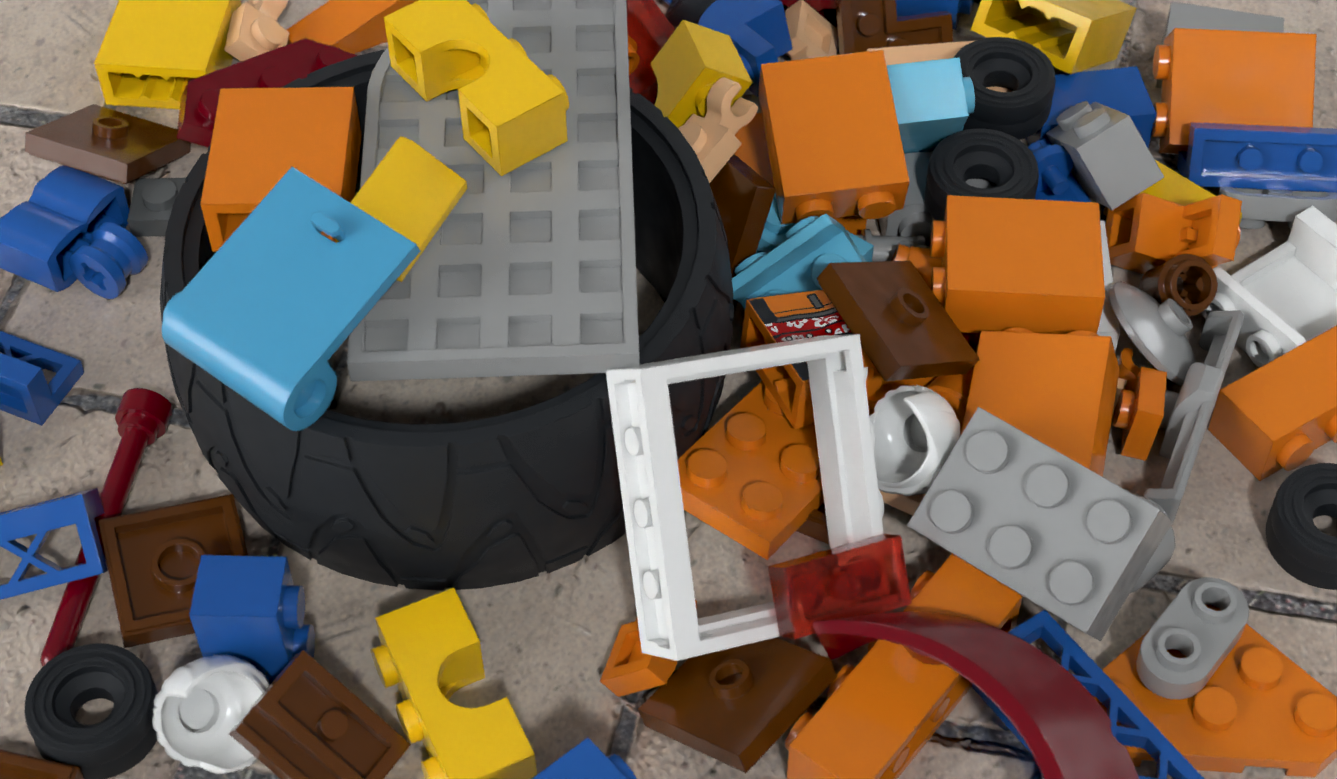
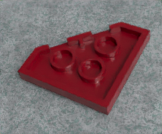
M304 38L189 80L181 96L176 138L209 147L212 140L220 89L282 88L298 78H306L307 74L325 66L358 55L335 46L325 45Z

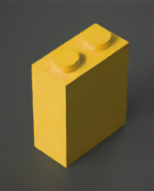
M119 0L94 62L106 105L180 110L181 96L189 80L231 65L233 56L225 51V45L232 13L242 5L241 0Z
M981 0L971 31L987 38L1007 37L1027 42L1041 50L1049 58L1053 67L1069 74H1074L1117 59L1137 8L1119 0Z

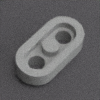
M1220 187L1219 195L1223 194L1242 201L1240 228L1259 229L1264 227L1265 221L1288 222V227L1292 229L1295 216L1311 206L1317 208L1333 222L1337 221V193Z
M1199 578L1186 584L1143 638L1136 661L1137 673L1142 683L1153 693L1168 699H1186L1200 692L1242 636L1249 617V606L1242 592L1231 583L1218 578ZM1204 604L1215 606L1222 611L1211 610ZM1176 649L1181 654L1187 656V658H1176L1170 655L1167 650Z

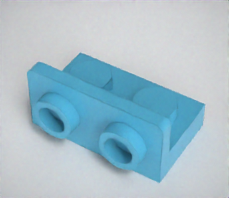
M824 214L819 218L818 216H810L790 228L786 233L787 240L768 254L766 252L754 254L737 266L735 269L736 276L732 278L733 299L740 302L745 310L746 300L823 290L816 278L829 263L866 261L842 224L828 214Z

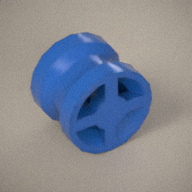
M104 222L93 232L92 243L89 246H81L75 250L69 258V264L76 278L87 289L103 298L114 299L125 289L126 278L129 275L140 273L146 267L148 255L141 242L131 232L115 223Z

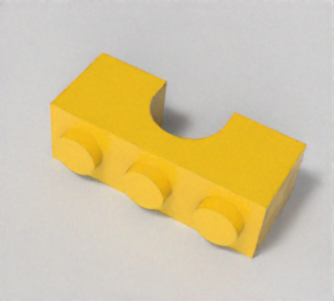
M417 0L384 17L391 67L426 102L445 92L458 89L463 139L500 176L513 171L568 141L566 111L569 109V99L563 85L554 75H546L528 58L524 48L517 40L513 38L508 39L490 22L487 14L478 4H470L467 0Z
M686 20L681 21L650 63L658 83L655 106L677 128L684 125L692 114L705 117L708 93L713 84L723 77L738 82L742 87L732 99L731 107L753 83L729 35Z
M454 588L375 618L381 645L370 649L373 662L384 688L397 685L403 698L402 702L395 704V708L408 742L413 744L422 741L429 759L421 761L425 779H532L537 775L535 753L507 697L476 708L461 707L449 701L450 697L462 687L485 678L480 640Z

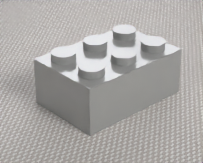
M978 407L907 526L1082 632L1101 641L1173 522L1155 506Z

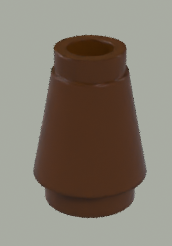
M1193 254L1178 255L1148 270L1143 274L1139 284V289L1146 292L1160 304L1168 298L1173 299L1186 312L1188 317L1200 314L1207 309L1213 301L1218 287L1217 277L1211 266L1204 259Z

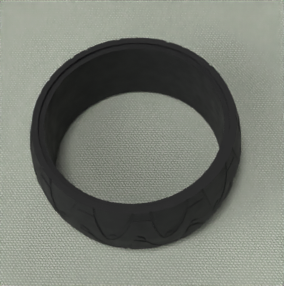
M386 49L355 56L325 66L307 74V77L304 79L298 78L282 87H354L362 134L355 196L360 190L368 84L373 69ZM630 88L636 268L651 283L664 301L663 307L652 324L639 337V364L728 351L731 347L732 321L734 319L731 265L727 235L708 178L695 151L680 130L667 116H663L659 108L641 94H635L633 89ZM211 144L208 147V152L206 154L202 153L186 177L185 183H183L173 204L166 228L160 288L161 323L163 322L164 309L169 300L181 292L216 253L212 252L200 205ZM165 343L167 361L176 396L204 457L217 471L219 479L234 495L241 506L267 532L309 560L314 558L317 560V564L336 572L376 584L395 587L401 584L407 589L443 591L445 588H454L455 590L479 589L523 581L539 576L538 573L544 571L551 573L582 560L584 555H592L626 534L606 373H597L582 384L544 402L491 418L461 423L398 424L356 418L326 409L323 415L311 426L300 431H292ZM726 375L668 384L677 460L706 433L720 400Z

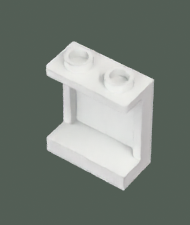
M1311 206L1295 216L1288 241L1231 276L1220 266L1214 267L1213 271L1218 282L1217 293L1208 308L1200 313L1207 319L1211 311L1240 310L1244 314V321L1236 345L1247 353L1258 367L1264 366L1337 325V224L1317 208Z

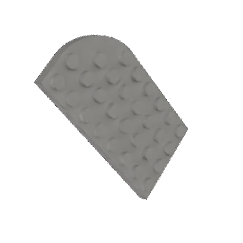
M467 0L470 4H478L485 11L490 22L508 39L513 38L517 40L524 48L528 58L546 75H554L563 85L569 99V109L566 111L568 141L503 176H500L463 139L458 89L445 92L426 102L391 67L389 49L387 47L373 69L368 84L360 189L396 140L403 136L417 143L466 180L467 190L402 282L396 280L349 335L347 366L350 381L606 373L610 369L639 366L626 0Z

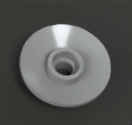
M1116 282L1109 289V300L1121 326L1139 351L1157 370L1167 372L1166 378L1182 386L1190 365L1196 362L1185 335L1193 328L1190 318L1171 298L1160 304L1143 290L1126 282Z

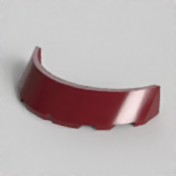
M887 612L820 620L812 623L821 644L831 660L872 641L885 640L904 646L913 658L924 664H945L961 674L987 695L1008 717L1033 754L1044 779H1139L1127 748L1118 742L1112 734L1111 720L1092 694L1058 662L1019 637L975 620L932 612Z

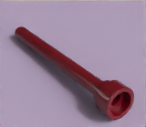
M133 388L124 392L115 415V421L118 424L117 430L121 440L100 494L104 514L94 518L104 558L105 553L98 520L122 515L147 445L153 444L156 438L165 434L173 412V407L169 400L152 390ZM82 545L74 565L86 562ZM100 574L67 583L40 656L42 667L57 655L74 648Z

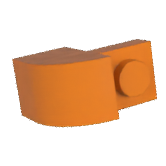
M1141 193L1114 210L1108 208L1105 228L1110 263L1113 266L1144 274L1148 270L1182 254L1197 255L1204 259L1212 269L1219 264L1234 261L1235 249L1239 244L1241 236L1239 220L1242 201L1221 194L1183 206L1159 197Z

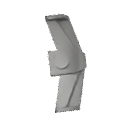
M1240 310L1211 311L1208 314L1199 341L1200 347L1209 351L1204 364L1195 362L1190 365L1179 394L1169 390L1165 393L1164 416L1159 428L1166 430L1159 455L1169 458L1170 461L1161 487L1146 489L1142 497L1151 499L1159 504L1173 523L1244 321V314Z

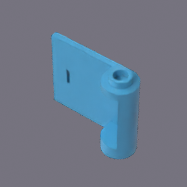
M291 167L189 284L169 300L163 312L161 330L163 340L167 345L292 431L303 430L311 426L323 415L335 394L337 377L327 361L420 253L417 244L296 168ZM321 231L335 238L339 242H333L332 240L328 239L327 237L321 234Z

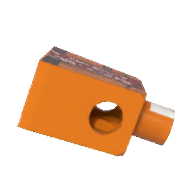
M823 290L758 297L746 300L740 348L816 336L851 335L852 332ZM861 347L863 366L867 367L868 373L866 379L868 398L875 395L881 388L882 376ZM807 361L756 370L794 429L814 422Z

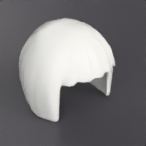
M902 385L896 390L888 391L885 397L878 400L875 405L874 413L870 415V421L876 434L874 457L878 489L886 493L904 496L926 494L961 436L960 422L952 406L945 398L933 390L921 385Z
M231 655L202 657L188 663L186 666L177 668L164 681L161 691L156 694L154 699L155 707L152 710L154 714L152 723L153 729L157 731L159 744L164 746L168 756L175 760H180L183 765L201 767L215 774L243 771L245 767L253 765L257 758L230 736L229 733L250 711L253 704L269 687L267 678L246 660Z

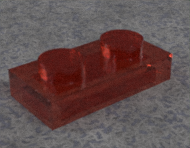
M881 534L768 566L779 636L797 639L816 633L812 626L814 621L884 613L912 604L901 535Z

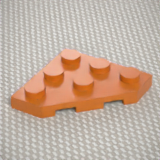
M1204 604L1211 610L1222 611L1215 606ZM1247 623L1240 640L1201 691L1186 699L1161 697L1150 691L1140 680L1136 669V661L1143 638L1148 631L1102 669L1198 771L1242 773L1245 766L1285 768L1286 776L1316 777L1337 758V697ZM1176 649L1167 650L1170 655L1176 658H1187V656L1181 654ZM1093 696L1107 714V708L1096 696ZM1117 720V726L1124 727V726ZM1125 746L1131 756L1134 767H1140L1142 760L1155 761L1144 748Z

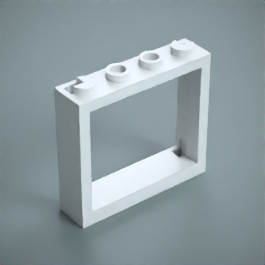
M860 334L816 336L639 364V366L607 370L606 378L642 653L678 661L814 629L812 626L814 621L870 615L893 610L889 573L892 572V569L886 557L882 523L884 501L878 489L874 457L876 434L869 415L866 391L868 373L867 367L863 366ZM807 361L835 588L697 619L668 384Z

